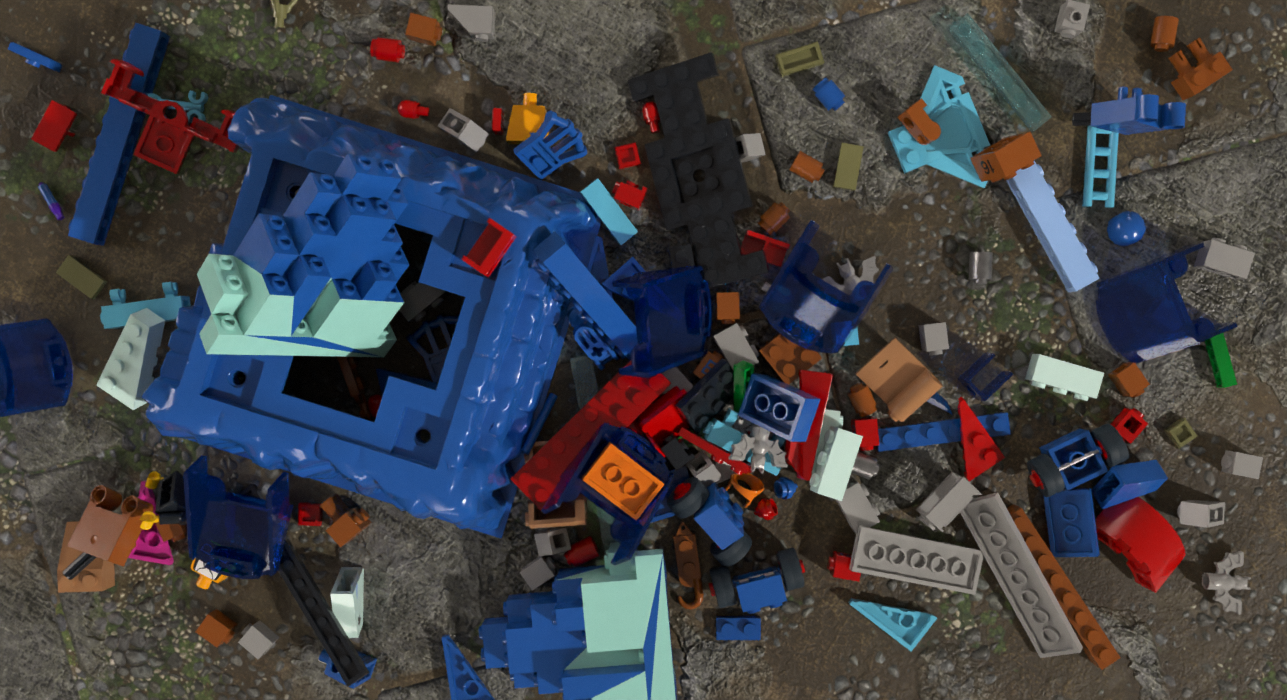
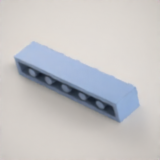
M1035 163L1027 169L1017 170V175L1006 180L1067 292H1076L1100 279L1097 274L1098 269L1096 265L1086 255L1087 249L1085 245L1079 242L1075 235V227L1066 219L1064 207L1056 201L1054 189L1050 184L1046 183L1041 166Z

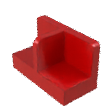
M52 100L31 140L57 152L66 135L74 137L75 134L69 131L77 113L70 110L71 108Z
M747 230L741 244L742 255H747L764 250L767 263L781 267L790 244Z

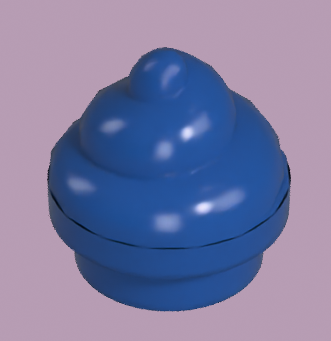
M781 477L774 482L775 495L784 500L791 498L798 487L796 483L787 477Z

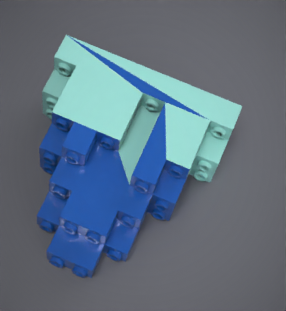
M347 153L333 176L310 172L283 216L259 213L234 255L208 254L197 273L211 312L209 319L199 333L206 354L384 357L397 340L389 322L404 303L396 283L409 266L401 248L403 242L394 225L408 205V202L398 185L401 177L392 160Z
M637 541L610 543L609 550H606V555H604L605 565L559 569L557 576L554 577V582H552V591L509 595L506 602L503 603L504 616L508 617L485 618L482 626H479V638L483 640L484 648H481V659L485 661L486 669L509 667L510 680L514 681L515 688L538 687L539 694L563 692V700H677L667 599L666 563L663 549L638 551Z

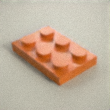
M611 442L608 443L581 478L636 521L664 486L661 480Z

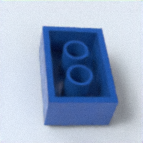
M752 374L738 416L790 442H806L821 399L769 375Z

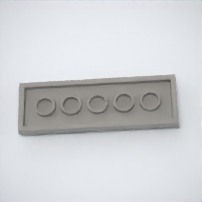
M858 525L849 570L975 595L984 555L980 549Z

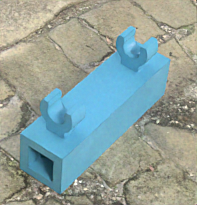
M177 282L162 283L165 298L131 303L125 302V289L110 290V298L113 305L101 306L100 319L104 329L124 328L130 314L148 308L163 318L165 322L176 321L179 308L191 306L190 297L178 296Z
M729 408L722 422L713 418L703 429V433H705L704 438L732 453L731 445L739 443L742 438L741 435L745 434L732 427L738 418V413ZM773 434L771 441L778 439L779 447H781L785 439ZM751 449L745 457V460L750 463L753 455ZM767 452L765 454L764 470L777 476L781 468L772 466L771 458Z

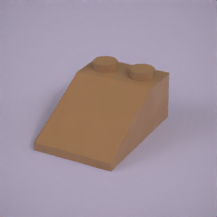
M79 521L67 522L57 569L58 593L104 591L115 586L114 563L98 557L72 580L67 579L63 575V571L83 553L67 546Z

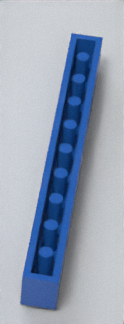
M135 23L134 28L130 31L128 48L123 53V61L133 64L144 72V77L135 75L130 88L148 95L153 93L170 36L160 30ZM111 96L109 97L108 111L103 116L101 133L96 138L94 155L89 160L88 174L82 182V193L76 201L75 215L69 223L68 233L70 237L104 246L146 113L119 102L118 99Z

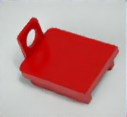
M678 386L673 387L639 416L641 420L640 428L663 458L666 455L660 448L663 445L661 441L670 434H673L675 438L678 437L682 427L689 428L687 422L675 406L687 394L685 389L680 390Z

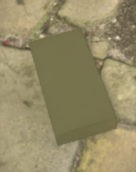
M818 41L775 55L781 77L824 64Z
M841 143L833 182L834 188L856 190L864 146Z
M68 255L56 271L59 276L91 299H95L108 282L73 255Z

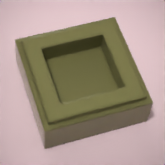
M1180 418L1164 429L1173 445L1178 449L1198 437L1186 418Z

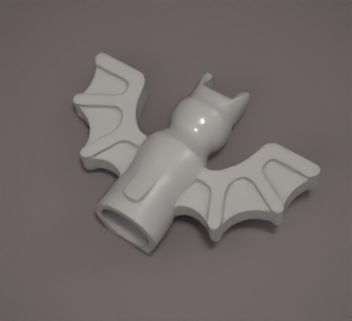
M873 256L862 262L863 273L860 278L854 274L855 270L847 258V263L840 266L839 263H836L841 277L844 278V285L836 283L830 276L817 281V283L823 287L824 294H834L838 300L844 295H849L852 304L868 297L864 287L874 285L873 276L879 271L875 264L876 257Z
M753 427L751 438L743 434L739 443L731 445L732 453L728 457L729 460L743 461L747 452L751 449L753 453L751 457V472H754L757 468L761 474L764 473L765 454L767 452L773 467L787 468L788 466L785 462V455L787 453L780 449L779 440L770 441L768 439L770 431L762 427Z
M1238 551L1233 554L1226 552L1223 560L1214 562L1216 565L1215 573L1202 574V586L1207 590H1215V596L1212 599L1220 602L1224 611H1234L1236 614L1241 615V600L1233 598L1228 593V590L1232 588L1235 590H1250L1251 588L1247 587V584L1251 577L1229 575L1232 569L1243 566L1244 552Z

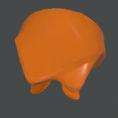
M733 473L725 488L727 491L733 485L746 498V503L743 507L747 508L752 500L764 490V484L758 477L752 474L742 473V475ZM738 480L746 482L751 490L740 486Z

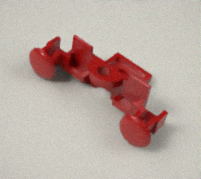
M120 59L110 60L115 66L110 78L106 79L101 93L116 98L119 102L150 115L133 155L175 174H179L195 136L222 146L230 152L237 153L239 146L228 138L227 130L236 113L235 111L221 110L220 113L226 115L221 128L196 117L193 118L191 125L188 126L187 112L177 102L169 100L159 101L130 88L136 74L144 77V72L141 69ZM169 106H173L177 111V115L173 119H169L165 115V110Z

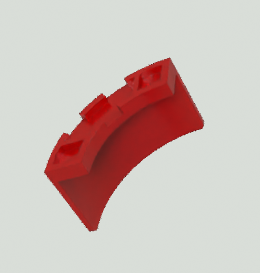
M1140 497L1105 508L1095 519L1098 540L1106 544L1117 554L1122 553L1128 559L1126 564L1132 571L1135 582L1155 593L1186 555L1184 545L1174 528L1158 511Z

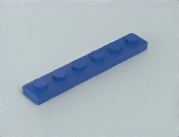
M1008 412L976 416L990 437L1011 435ZM960 418L879 428V446H876L877 451L961 441Z

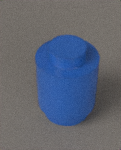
M827 77L813 88L816 93L815 96L828 111L831 109L836 111L845 103L843 101L844 93L832 80L829 81Z

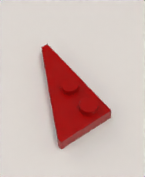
M961 396L958 398V414L961 421L962 454L965 460L966 472L964 474L967 480L971 481L1005 457Z
M684 427L678 433L680 437L712 454L710 458L720 464L726 462L731 465L730 470L739 475H742V473H752L751 463L729 460L728 457L731 455V452L706 441L696 433Z

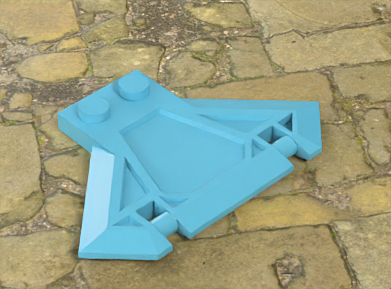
M934 65L921 95V98L927 104L923 110L941 128V134L938 139L927 145H921L913 138L904 125L889 131L888 135L904 174L928 165L985 188L988 181L981 182L970 158L973 157V152L978 154L985 147L989 146L990 143L969 92L961 93L959 86L965 84L962 76ZM947 91H951L952 99H949Z

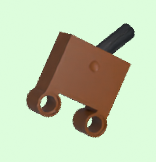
M103 485L95 487L91 492L90 501L67 546L83 553L63 571V575L67 579L72 580L96 557L124 567L132 549L136 547V541L142 531V528H140L142 523L140 518L146 511L153 512V505L136 496L127 497L121 505L122 495L119 492ZM121 505L122 515L112 512Z

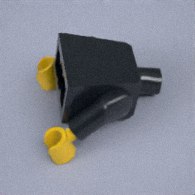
M176 470L170 475L161 477L158 472L153 471L148 475L145 483L147 488L155 489L159 484L155 510L159 516H156L151 511L144 512L140 518L142 521L140 528L148 530L157 522H159V525H185L194 519L198 522L205 519L207 511L201 507V491Z

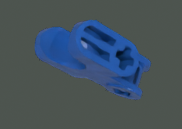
M574 306L567 313L569 323L574 328V339L602 371L605 369V364L613 359L619 360L620 356L614 350L615 347L612 348L604 339L605 335L601 336L594 328L596 322L591 324L583 315L585 310L583 309L580 312Z

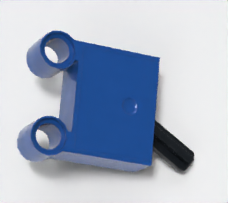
M1119 87L1118 100L1093 103L1091 112L1073 113L1072 125L1091 126L1124 135L1185 128L1186 103L1170 102L1159 105L1158 95H1143L1141 88H1133L1132 97L1128 98V88Z

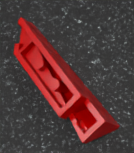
M799 370V389L821 399L806 442H790L786 440L785 444L786 462L796 471L797 478L810 481L832 381L831 373Z

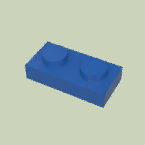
M716 616V640H761L760 616Z

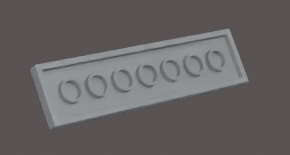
M999 493L973 498L960 513L1040 658L1080 653L1083 649L1082 644Z

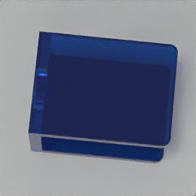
M984 353L958 378L960 383L977 400L986 401L1013 376L1012 372L1002 371L982 391L970 381L996 356L994 353Z

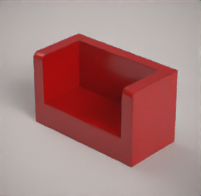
M491 218L487 220L489 224L468 255H463L461 260L487 277H490L517 237Z

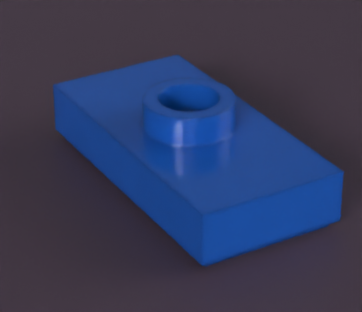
M14 42L9 44L8 50L26 57V63L37 68L43 65L60 73L62 68L60 63Z

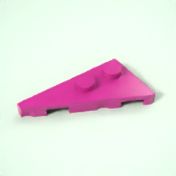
M141 481L138 498L153 505V513L157 516L159 514L155 512L156 499L153 489L145 486L146 481ZM155 523L148 530L142 529L136 541V547L132 549L128 557L165 565H171L174 562L168 540L163 542Z

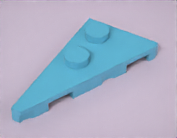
M851 598L848 602L911 652L937 619L931 613Z

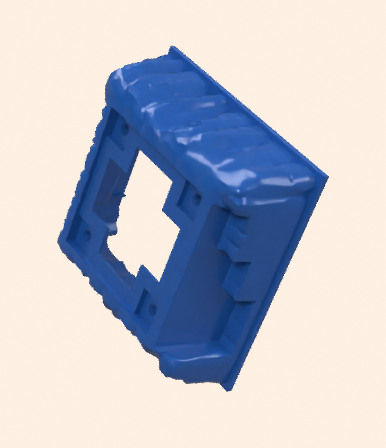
M270 95L269 99L256 98L249 104L240 107L227 128L228 138L250 153L251 158L224 243H212L209 254L234 255L259 213L283 216L294 199L296 191L302 186L310 172L333 176L347 153L392 160L401 177L398 185L408 202V205L395 224L433 235L419 283L464 296L465 299L436 390L389 376L375 422L282 393L294 356L206 354L199 333L209 319L211 312L200 285L197 290L194 306L179 308L176 320L178 328L171 333L168 342L170 350L166 354L160 368V376L154 379L141 396L149 404L146 410L147 418L156 426L162 436L185 438L197 442L199 445L210 446L251 459L253 463L268 470L283 469L298 477L311 478L393 504L401 511H407L416 518L426 519L434 517L453 523L459 529L469 528L502 539L518 487L512 482L511 478L525 465V454L521 452V449L545 404L570 325L567 313L575 306L571 302L574 299L573 296L568 299L560 290V287L563 285L560 283L556 286L548 276L550 273L549 269L544 272L535 262L538 256L534 253L533 249L556 231L587 268L602 221L580 192ZM491 218L517 237L490 277H487L461 260L463 255H468L489 224L487 220ZM241 371L246 376L243 384L238 380V375ZM422 429L430 432L431 438L429 442L421 439L420 432Z

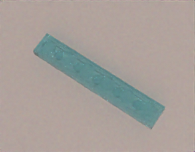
M968 13L948 29L1031 132H1034L1052 117Z

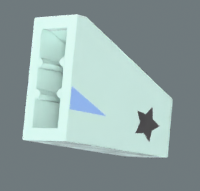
M341 567L330 593L332 611L348 638H358L363 626V567Z

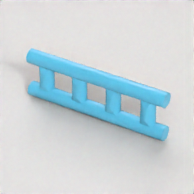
M1087 126L1083 207H1092V200L1105 201V208H1114L1119 133ZM1096 133L1109 134L1108 147H1096ZM1095 156H1108L1107 170L1094 169ZM1094 178H1106V192L1093 191Z

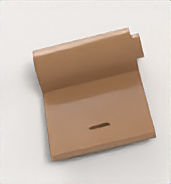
M895 337L856 372V375L887 404L889 409L887 413L895 422L898 420L904 422L943 387L942 383Z

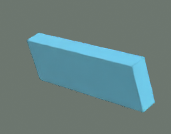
M598 178L580 191V194L619 245L625 243L638 232Z

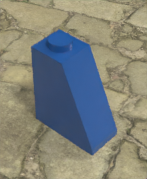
M1157 460L1115 465L1092 488L1091 492L1101 509H1105L1156 491L1168 477Z

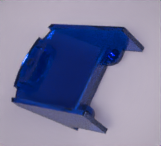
M810 220L759 307L768 322L791 342L816 352L839 353L869 311L871 304L891 274L893 267L887 263L875 283L861 281L855 286L849 296L812 274L818 264L819 254L814 248L809 246V243L818 230L819 225L815 221Z
M1204 243L1184 246L1097 283L1098 300H1096V308L1101 327L1112 347L1117 353L1126 358L1128 362H1135L1137 364L1189 348L1238 327L1236 322H1224L1213 325L1207 318L1191 320L1174 279L1184 275L1188 269L1185 255L1205 247Z
M702 266L632 273L633 276L612 282L613 287L626 288L627 294L635 302L637 345L631 351L632 365L619 369L620 375L650 378L707 354L708 349H704L706 337L711 335L712 310L708 282L702 279L700 273L703 270Z
M48 318L0 325V417L65 406L72 387L73 371L70 353L61 333L58 332Z
M604 423L561 474L560 481L541 512L546 514L560 507L563 501L571 502L578 497L579 493L583 494L615 518L610 527L611 536L620 544L611 561L615 566L632 558L675 476L674 473H670L664 463L666 460L662 454L645 438L625 427H616L609 425L610 423ZM609 442L664 483V486L637 521L581 479Z
M201 455L183 474L189 558L192 560L197 558L206 563L205 568L234 578L259 579L263 575L270 574V576H273L279 568L293 505L289 504V473L283 472L268 488L266 500L226 492L225 484L220 478L208 475L207 456Z

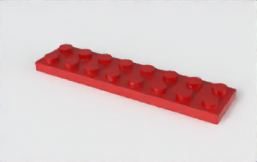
M639 352L511 478L512 482L543 512L601 454L609 442L613 443L671 385V382Z

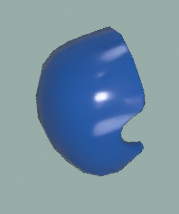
M1125 211L1111 218L1107 227L1109 239L1114 244L1120 246H1129L1140 241L1146 230L1144 219L1134 211Z

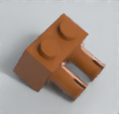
M1200 37L1187 45V48H1189L1197 60L1196 66L1190 65L1182 50L1168 58L1179 74L1178 78L1173 80L1171 84L1182 100L1198 94L1233 70L1221 51L1216 54H1210Z
M338 494L329 497L320 505V508L333 520L332 525L326 532L340 548L353 540L372 523L369 520V514L363 508L359 509L358 506L349 508Z

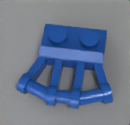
M551 110L546 113L544 122L537 132L530 133L531 136L513 149L515 155L540 180L562 164L584 157L587 154V148L583 145L582 132L574 128V123L570 119L557 116L556 112ZM553 125L559 126V128L546 136ZM566 134H568V137H566L564 140H562V141H561L560 143H558L556 146H554L553 148L550 147V146L553 145L555 142H557L559 139H561V138L564 137ZM575 145L573 150L563 153L571 146Z
M438 315L437 319L422 322L423 324L413 334H409L406 337L409 343L423 356L431 378L435 383L439 382L452 340L447 324H457L459 315ZM441 327L448 347L441 350L433 333V329ZM425 334H427L434 351L432 354H429L418 342Z

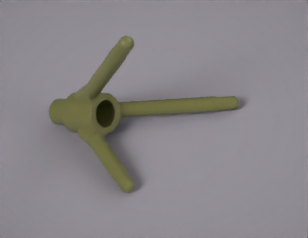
M270 0L276 27L284 28V19H287V13H290L298 0H291L288 5L280 4L279 0Z

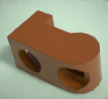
M922 98L900 114L898 119L919 144L927 145L939 138L941 128L923 110L927 104Z

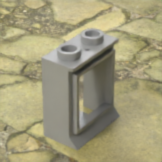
M951 472L916 509L920 514L918 519L933 531L937 528L943 532L942 527H946L973 499V495L982 494L963 476L957 477Z

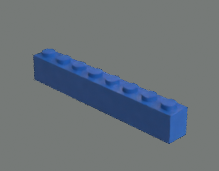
M556 231L533 249L534 253L538 256L535 262L544 272L549 269L550 273L548 276L556 286L560 283L563 285L560 287V290L568 299L573 296L574 299L571 302L580 312L583 309L585 310L583 315L591 324L596 322L594 328L601 336L607 335L604 339L612 348L617 346L614 350L622 359L627 357L631 361L639 352L644 354L652 347Z

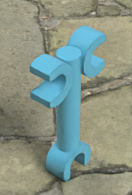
M190 90L188 98L191 102L169 100L177 102L185 111H188L189 123H192L195 115H198L200 120H206L203 111L204 104L208 101V95L205 92H201L200 99L196 100V92ZM154 93L148 94V96L159 101L167 100ZM173 106L167 107L168 109H175Z

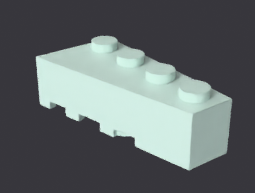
M148 308L130 314L97 382L98 387L132 410L147 403L141 396L153 382V368L157 365L158 357H156L157 348L160 347L165 320Z

